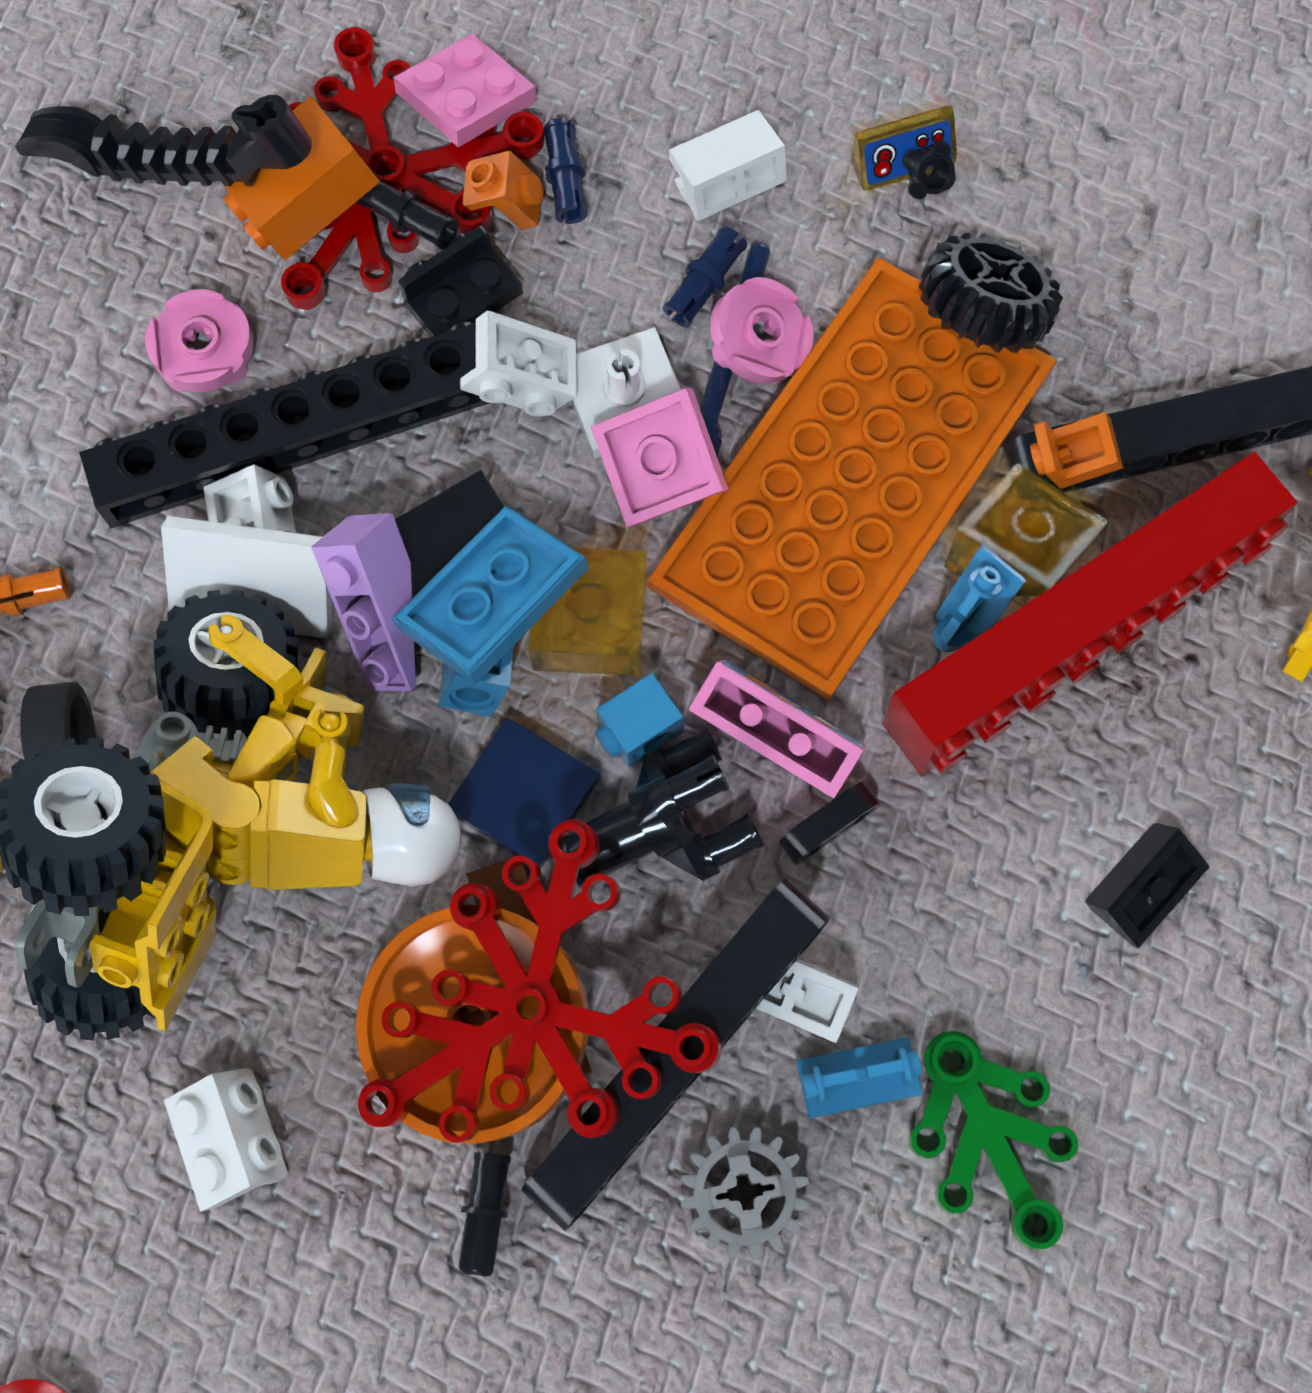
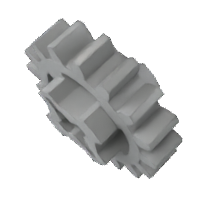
M736 1127L729 1128L728 1143L721 1145L711 1135L706 1139L711 1154L705 1158L693 1152L689 1157L693 1165L699 1169L697 1175H683L681 1177V1184L694 1189V1196L680 1202L681 1209H696L698 1217L690 1224L689 1229L691 1232H696L706 1227L711 1233L707 1239L706 1248L712 1250L720 1241L728 1243V1258L733 1260L737 1257L740 1246H748L753 1260L761 1258V1243L767 1241L776 1251L781 1250L784 1247L778 1233L784 1229L787 1232L797 1234L801 1228L791 1218L793 1211H807L809 1208V1203L796 1198V1190L809 1184L808 1177H793L791 1169L800 1160L799 1156L794 1154L783 1159L778 1154L783 1139L778 1136L769 1146L761 1143V1129L754 1127L749 1140H741ZM748 1153L756 1154L769 1161L778 1171L779 1175L766 1177L751 1166ZM726 1157L729 1173L721 1185L704 1189L710 1170L717 1162ZM738 1177H746L749 1186L772 1188V1190L764 1191L760 1196L752 1200L751 1210H742L740 1201H730L729 1198L716 1199L717 1196L726 1195L727 1191L735 1189ZM784 1197L783 1207L778 1218L770 1227L763 1231L761 1212L769 1200ZM723 1209L738 1220L741 1235L723 1229L713 1220L709 1211Z

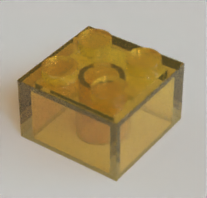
M572 548L586 558L589 569L530 628L528 651L533 671L642 676L648 579L647 551Z

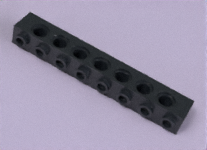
M463 322L454 325L445 333L427 339H410L400 344L396 349L375 356L370 354L361 355L352 359L347 365L326 372L312 371L302 375L295 382L277 388H260L251 392L246 398L225 405H207L198 410L196 414L176 421H158L149 425L145 431L130 436L103 439L96 443L93 448L79 452L95 508L109 527L114 528L205 498L204 486L253 464L277 474L490 404L480 399L479 395L460 389V378L476 368V323ZM447 365L459 367L451 374L442 375L437 373L439 369ZM404 381L409 383L404 389L399 391L387 390L395 382ZM346 398H358V401L350 407H337ZM297 414L308 415L299 424H287L290 418ZM249 430L257 431L251 439L237 441L242 433ZM206 447L204 452L198 457L186 458L188 453L194 448ZM155 463L148 473L136 475L141 466Z

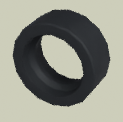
M76 681L36 685L27 689L22 699L20 712V736L24 760L28 762L34 760L33 750L47 745L50 750L60 748V740L74 738L75 745H87L89 738L96 739L90 702L83 687Z

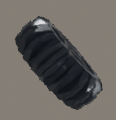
M963 233L961 237L949 236L945 242L938 243L935 251L931 252L925 264L919 288L922 291L920 300L929 306L928 314L931 317L942 320L941 327L943 329L954 330L958 333V339L967 338L974 341L977 348L984 344L990 346L994 352L998 353L1003 348L1010 352L1018 353L1021 348L1033 349L1037 342H1042L1045 335L1050 333L1057 320L1056 317L1060 311L1059 306L1063 297L1058 292L1060 284L1051 278L1052 271L1047 267L1040 266L1037 256H1028L1021 251V246L1012 247L1006 244L1004 239L1000 241L992 240L987 234H982L979 238H976L971 233Z

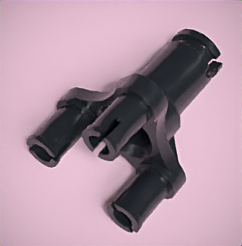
M707 728L664 751L661 747H658L642 755L644 762L636 788L628 792L629 801L585 823L597 833L600 848L596 859L589 866L579 869L576 883L579 888H582L584 882L594 874L609 875L653 852L658 857L664 858L698 879L705 881L721 872L720 866L756 848L764 847L761 836L748 813L743 815L742 818L706 836H703L701 832L696 833L685 809L721 791L730 789L726 778L721 775L723 772L718 762L722 761V756ZM573 832L574 834L564 837L562 847L565 853H573L579 848L581 839L578 833Z

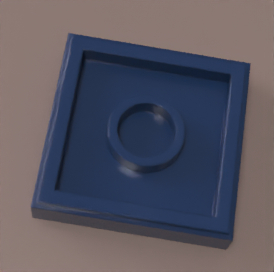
M506 717L448 805L452 808L458 820L516 856H526L534 860L541 869L551 855L549 850L551 832L559 823L575 818L600 780V773Z

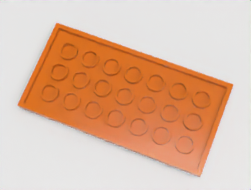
M879 257L723 473L729 490L703 501L647 580V588L828 702L831 701L1053 371L1057 360L1035 347L1033 349L1021 348L1018 353H1013L1003 348L998 353L994 352L988 345L982 344L977 348L972 340L967 338L958 339V333L952 329H943L941 327L942 320L931 317L928 314L929 306L920 300L922 291L919 288V284L921 281Z

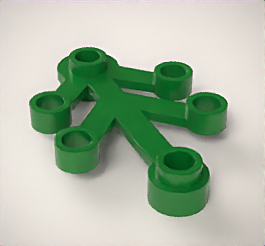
M947 1031L937 1035L927 1045L923 1057L925 1072L932 1080L933 1085L921 1123L911 1130L908 1143L911 1151L922 1159L934 1158L944 1150L946 1136L942 1128L956 1093L967 1117L948 1177L938 1184L935 1191V1199L938 1206L950 1214L964 1212L971 1206L973 1201L971 1184L983 1148L1015 1211L1011 1218V1229L1015 1239L1024 1247L1033 1250L1047 1249L1053 1246L1062 1235L1063 1220L1061 1214L1051 1203L1036 1199L1005 1137L1040 1149L1042 1155L1047 1160L1061 1163L1070 1160L1077 1153V1136L1066 1126L1048 1127L990 1106L978 1084L1012 1093L1017 1104L1027 1109H1033L1041 1106L1048 1100L1050 1095L1048 1080L1038 1072L1029 1071L1021 1073L982 1059L980 1048L976 1042L964 1033ZM954 1051L960 1055L962 1059L960 1071L950 1072L944 1068L942 1056L945 1052ZM1031 1079L1038 1083L1041 1089L1038 1100L1030 1101L1023 1096L1021 1085L1024 1080ZM928 1129L934 1132L937 1137V1146L933 1151H924L918 1146L917 1135L919 1131ZM1053 1133L1062 1134L1068 1141V1150L1062 1156L1053 1153L1049 1147V1139ZM949 1184H957L964 1191V1201L959 1207H953L945 1201L944 1190ZM1031 1213L1038 1214L1044 1221V1231L1038 1237L1029 1235L1024 1226L1026 1217Z

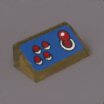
M946 105L856 132L851 164L861 188L864 191H870L910 179L909 171L903 166L905 154L912 149L917 151L928 149L938 140L950 146L951 153L949 157L955 164L957 147L954 110L952 106ZM931 165L926 168V173L933 171Z

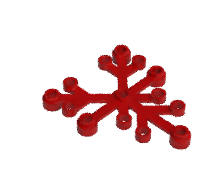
M351 27L341 31L334 40V50L340 67L351 73L356 92L344 87L341 80L334 76L323 77L314 86L315 97L320 108L327 112L342 109L363 120L371 150L369 151L349 140L347 141L379 180L403 193L411 190L420 195L423 203L455 218L458 222L456 224L458 231L461 233H469L481 225L487 230L493 219L491 206L470 211L463 205L464 190L455 195L418 175L450 167H456L466 172V166L469 161L509 150L520 159L533 158L542 150L545 142L541 120L532 113L518 112L511 115L505 121L503 133L493 135L498 128L497 124L460 147L451 142L449 146L406 156L397 148L390 146L382 115L394 98L399 96L395 92V83L391 78L411 68L410 65L402 60L390 61L384 66L382 71L383 77L375 87L370 71L376 60V51L371 35L366 30L358 27ZM355 54H361L357 57H351ZM328 91H337V94L333 97L323 96ZM302 102L292 103L289 107L293 111ZM521 138L532 139L528 142H517ZM384 171H394V173L388 176H380ZM355 202L323 229L333 228L309 263H296L284 271L281 277V287L287 301L293 307L309 310L319 305L326 292L324 280L355 236L362 260L359 273L364 287L376 293L389 288L392 283V273L388 262L381 255L371 216L372 210L362 207ZM470 214L481 216L475 220H465ZM389 220L387 236L392 249L399 253L413 251L419 244V236L411 232V235L406 239L395 238L396 234L400 231L394 229ZM374 270L384 271V274L378 279L368 278L369 273ZM304 287L313 288L307 294L298 295L299 290Z
M571 819L559 823L553 829L549 837V850L556 861L548 892L541 882V869L534 860L526 856H514L503 866L502 879L505 885L520 893L539 926L528 974L497 923L502 908L498 894L490 887L480 883H467L455 891L450 901V913L453 920L460 927L474 931L506 989L471 981L464 973L448 969L439 972L434 977L431 985L432 995L442 1005L455 1007L464 1003L500 1012V1014L481 1026H475L420 1012L414 1004L409 1002L396 1001L389 1004L382 1013L381 1023L385 1032L390 1036L408 1038L416 1035L451 1045L396 1080L375 1079L366 1084L358 1098V1110L366 1123L374 1127L398 1125L408 1115L411 1099L462 1067L453 1105L445 1109L441 1114L439 1130L442 1136L450 1142L458 1143L471 1140L479 1129L477 1109L492 1049L512 1036L503 1074L497 1076L490 1086L489 1094L492 1103L501 1110H517L526 1104L530 1095L527 1079L537 1042L570 1099L567 1116L573 1130L579 1135L588 1138L607 1135L618 1123L620 1116L618 1102L609 1091L602 1088H592L558 1027L604 1038L624 1072L622 1076L624 1090L629 1096L636 1099H648L655 1096L662 1085V1076L659 1069L646 1061L639 1047L671 1055L672 1060L680 1069L690 1073H703L717 1064L721 1056V1041L716 1032L710 1027L690 1023L675 1031L645 1023L657 1014H669L679 1007L682 1000V992L679 985L670 978L663 976L652 978L644 986L643 994L610 1015L562 1003L559 993L551 985L563 933L597 911L605 912L613 909L620 900L621 890L618 883L604 874H594L587 878L582 886V891L572 897L579 869L589 866L596 859L599 852L600 842L593 828L582 821ZM572 832L578 833L581 839L579 848L573 853H565L562 847L564 837ZM527 864L531 870L530 878L525 884L517 885L513 880V872L517 866ZM600 882H607L611 889L609 899L601 904L595 903L592 898L594 886ZM477 895L481 901V908L476 915L468 917L464 912V903L470 896ZM450 977H455L460 984V991L453 999L446 998L443 993V985ZM660 984H667L672 990V999L664 1007H658L652 999L653 990ZM534 996L539 1001L540 1009L534 1018L527 1019L522 1013V1003L526 998ZM404 1008L410 1015V1022L406 1029L399 1031L394 1025V1015L398 1010ZM691 1036L699 1037L704 1044L703 1054L696 1060L687 1058L683 1051L685 1041ZM641 1068L648 1070L652 1076L651 1087L643 1093L637 1091L632 1083L634 1073ZM508 1080L514 1081L519 1089L517 1099L511 1104L506 1103L501 1096L502 1085ZM380 1091L388 1098V1108L381 1115L376 1113L372 1107L373 1097ZM588 1101L597 1103L601 1112L599 1120L593 1125L587 1124L581 1116L582 1107ZM457 1112L463 1113L468 1120L467 1130L460 1136L452 1131L450 1125L452 1117Z

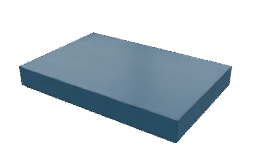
M506 505L392 620L399 631L476 685L589 569V566L583 555Z

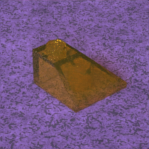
M1016 463L957 528L944 567L961 577L978 549L985 545L1026 579L1016 596H1039L1060 582L1106 528L1108 520Z

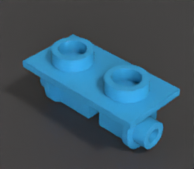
M982 545L935 614V617L940 620L933 631L935 646L943 652L960 649L965 643H969L994 626L1026 579L985 545Z
M909 1037L796 1060L808 1119L923 1095L918 1076L922 1075L921 1063L917 1051H912Z

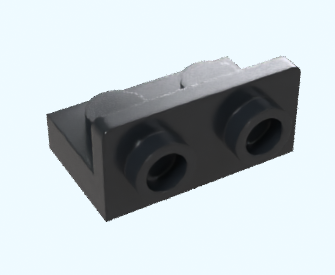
M482 225L469 233L464 232L457 235L449 242L447 248L429 260H422L412 265L398 281L406 308L430 337L445 333L459 323H476V318L487 310L495 313L523 294L522 283L492 248L490 235Z

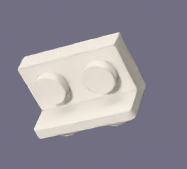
M487 310L476 318V368L460 378V389L479 395L480 399L485 402L505 403L522 408L527 414L532 416L551 415L558 408L577 397L576 340Z
M253 464L203 487L209 522L296 533L292 512L293 494L284 477Z

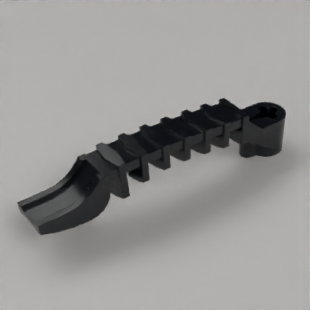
M266 95L257 99L251 105L239 106L232 112L231 118L239 128L237 133L232 126L224 125L216 134L211 127H203L196 135L192 133L190 128L182 127L172 135L167 127L160 126L151 135L144 124L140 122H135L126 130L117 115L109 114L101 120L91 112L78 107L55 106L42 108L32 113L30 121L16 143L15 148L20 155L58 159L82 169L91 176H110L113 181L120 182L122 178H130L135 183L140 184L145 180H155L159 185H165L167 181H177L180 186H187L190 182H200L202 186H210L212 182H222L224 186H232L234 182L243 181L246 186H253L261 168L289 169L300 164L311 151L312 139L281 96Z

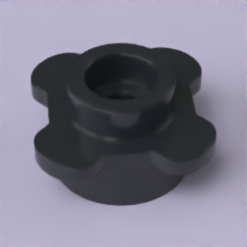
M938 140L928 149L922 151L912 149L905 154L903 166L909 171L910 184L908 186V193L913 198L923 199L927 194H939L953 186L956 179L955 166L949 157L951 148L947 143ZM931 165L933 171L927 175L926 168Z

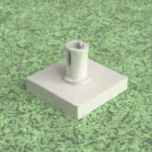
M655 327L576 354L577 397L571 400L593 458H598L601 454L591 426L681 390Z

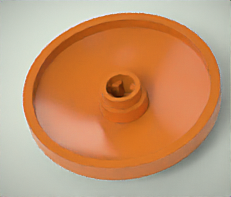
M464 905V912L468 917H472L479 912L481 905ZM450 907L430 913L404 928L381 951L366 977L357 1008L356 1039L361 1064L368 1082L375 1079L396 1080L451 1045L416 1035L408 1038L390 1036L385 1032L381 1023L382 1013L389 1004L396 1001L409 1002L414 1004L420 1012L475 1026H481L500 1014V1012L464 1003L455 1007L442 1005L432 995L431 985L434 977L439 972L448 969L464 973L471 981L506 989L474 931L460 927L453 920ZM501 909L497 923L528 974L539 926L519 914ZM560 945L551 985L559 993L562 1003L588 1009L582 979L572 959ZM450 977L443 985V993L448 999L455 998L460 991V984L455 977ZM534 996L526 998L522 1003V1013L527 1019L534 1018L540 1009L539 1001ZM404 1008L398 1010L394 1015V1025L399 1031L406 1029L410 1022V1015ZM558 1027L581 1067L588 1042V1034ZM512 1036L493 1047L477 1109L479 1117L478 1132L471 1140L458 1143H486L516 1135L542 1120L564 1098L566 1092L537 1042L527 1079L530 1088L529 1099L523 1107L517 1110H501L492 1103L489 1094L493 1080L503 1074ZM462 1067L411 1099L409 1113L402 1122L423 1135L450 1142L442 1136L439 1130V1119L443 1111L453 1105ZM508 1080L502 1085L501 1096L506 1103H513L519 1095V1089L514 1081ZM381 1091L376 1094L377 1097L388 1108L387 1096ZM457 1112L452 1117L450 1123L452 1131L460 1136L467 1130L468 1120L463 1113Z

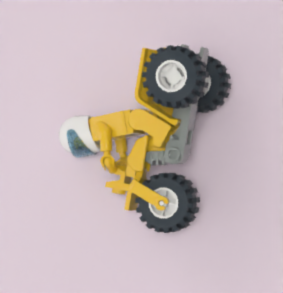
M220 590L207 591L208 597L200 599L197 595L185 599L184 608L174 606L167 612L168 621H160L156 630L157 639L154 640L156 688L158 699L162 700L165 713L160 715L150 726L131 759L129 748L117 743L111 749L104 748L103 739L89 738L87 745H75L74 738L60 740V748L50 750L47 745L33 750L34 760L28 762L20 759L11 767L13 779L2 778L0 782V856L2 866L5 867L7 879L14 889L21 887L23 898L35 905L16 939L15 953L17 963L20 968L24 969L28 994L32 1005H37L39 1016L47 1024L55 1020L57 1031L67 1036L74 1029H77L80 1033V1039L94 1041L95 1033L106 1032L107 1040L119 1038V1029L128 1026L133 1033L144 1027L143 1016L146 1014L152 1018L156 1017L157 1029L167 1030L216 935L215 903L207 893L209 876L226 885L244 884L250 880V888H267V890L356 886L362 882L363 861H366L371 879L407 886L431 884L446 875L458 859L462 843L459 821L448 804L436 796L430 795L429 784L381 782L379 788L363 790V792L348 789L343 780L346 769L345 752L347 746L357 745L362 737L364 707L345 695L324 691L327 651L315 647L300 674L297 669L298 638H295V628L291 620H284V611L277 605L267 607L266 599L255 594L252 598L244 597V591L232 590L231 595H220ZM242 733H244L245 737L248 739H242ZM213 734H220L219 740H215ZM302 756L313 760L310 784L292 782L296 777L298 764Z

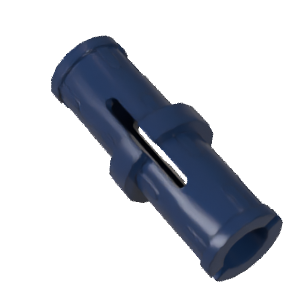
M564 118L554 119L546 123L543 128L549 157V165L546 164L545 166L546 180L552 184L555 219L562 223L565 212V223L575 224L583 221L588 215L582 186V178L586 176L585 165L582 159L579 158L577 151L575 123L571 120L566 123Z
M721 226L717 231V235L701 257L694 261L692 260L685 269L687 276L670 300L663 306V311L667 316H670L673 311L676 312L675 316L671 319L673 322L682 327H690L693 319L711 294H718L725 285L724 276L739 255L747 248V242L743 237L739 238L736 243L733 242L739 235L737 231L727 226Z

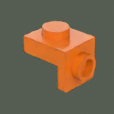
M510 150L471 160L467 163L463 205L472 211L494 205L521 230L538 226L540 204L544 197L542 181Z
M1106 412L1053 430L1045 421L1034 424L1037 442L1030 445L1033 462L1040 475L1046 474L1060 489L1123 468L1112 421Z

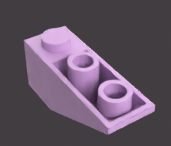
M392 513L350 515L311 547L368 691H412L416 687L414 641L399 631L392 620L412 599L410 559Z

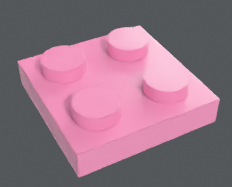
M472 33L394 77L396 94L457 147L462 146L508 119L511 115L536 102V86Z
M683 388L591 426L627 528L640 525L729 490L693 388Z

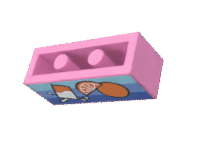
M727 660L716 662L688 709L832 798L838 795L867 747L862 741Z

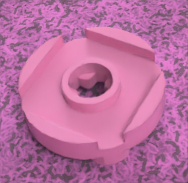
M755 277L746 280L743 284L734 286L717 301L712 311L710 332L714 343L712 346L714 360L718 365L723 368H729L737 376L749 382L773 385L781 383L801 366L813 346V325L809 315L803 318L801 310L795 304L799 298L787 286L769 278ZM758 321L763 322L764 331L771 334V339L761 340L755 334L753 326Z
M196 289L179 293L164 303L167 309L160 313L157 320L154 317L150 320L145 335L146 350L155 369L172 389L188 392L213 391L229 383L239 382L248 372L247 363L252 356L254 345L252 329L243 310L237 304L235 306L232 302L225 300L223 294L207 289ZM205 332L207 338L212 339L209 345L200 350H195L194 347H187V343L195 341L196 333Z

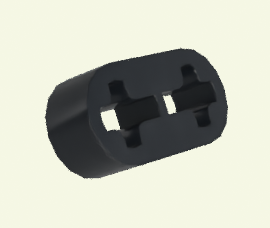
M861 781L792 828L779 840V844L792 862L798 865L864 820L881 803L867 784Z

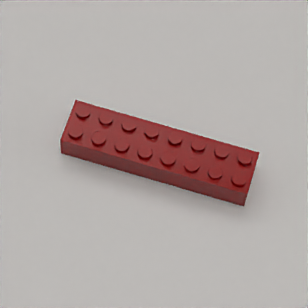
M1254 451L895 691L882 725L921 777L935 767L940 774L948 771L967 756L965 749L975 740L981 737L984 743H988L997 738L1012 725L1009 719L1025 707L1029 713L1038 710L1056 695L1054 689L1069 677L1073 683L1079 682L1100 665L1098 659L1111 648L1117 654L1123 652L1144 635L1142 629L1154 619L1160 625L1164 624L1187 606L1185 600L1197 590L1203 596L1210 593L1229 578L1230 574L1227 571L1240 561L1247 567L1265 555L1273 547L1270 542L1289 527L1284 519L1296 506L1297 500Z

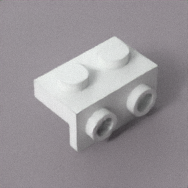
M251 1068L212 1073L164 1100L200 1212L217 1208L258 1186L275 1183L288 1176L280 1144L274 1134L263 1102L261 1089Z

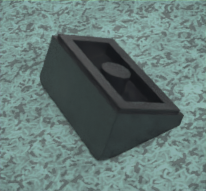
M1154 823L1086 898L1085 903L1128 943L1139 949L1210 866L1179 828Z

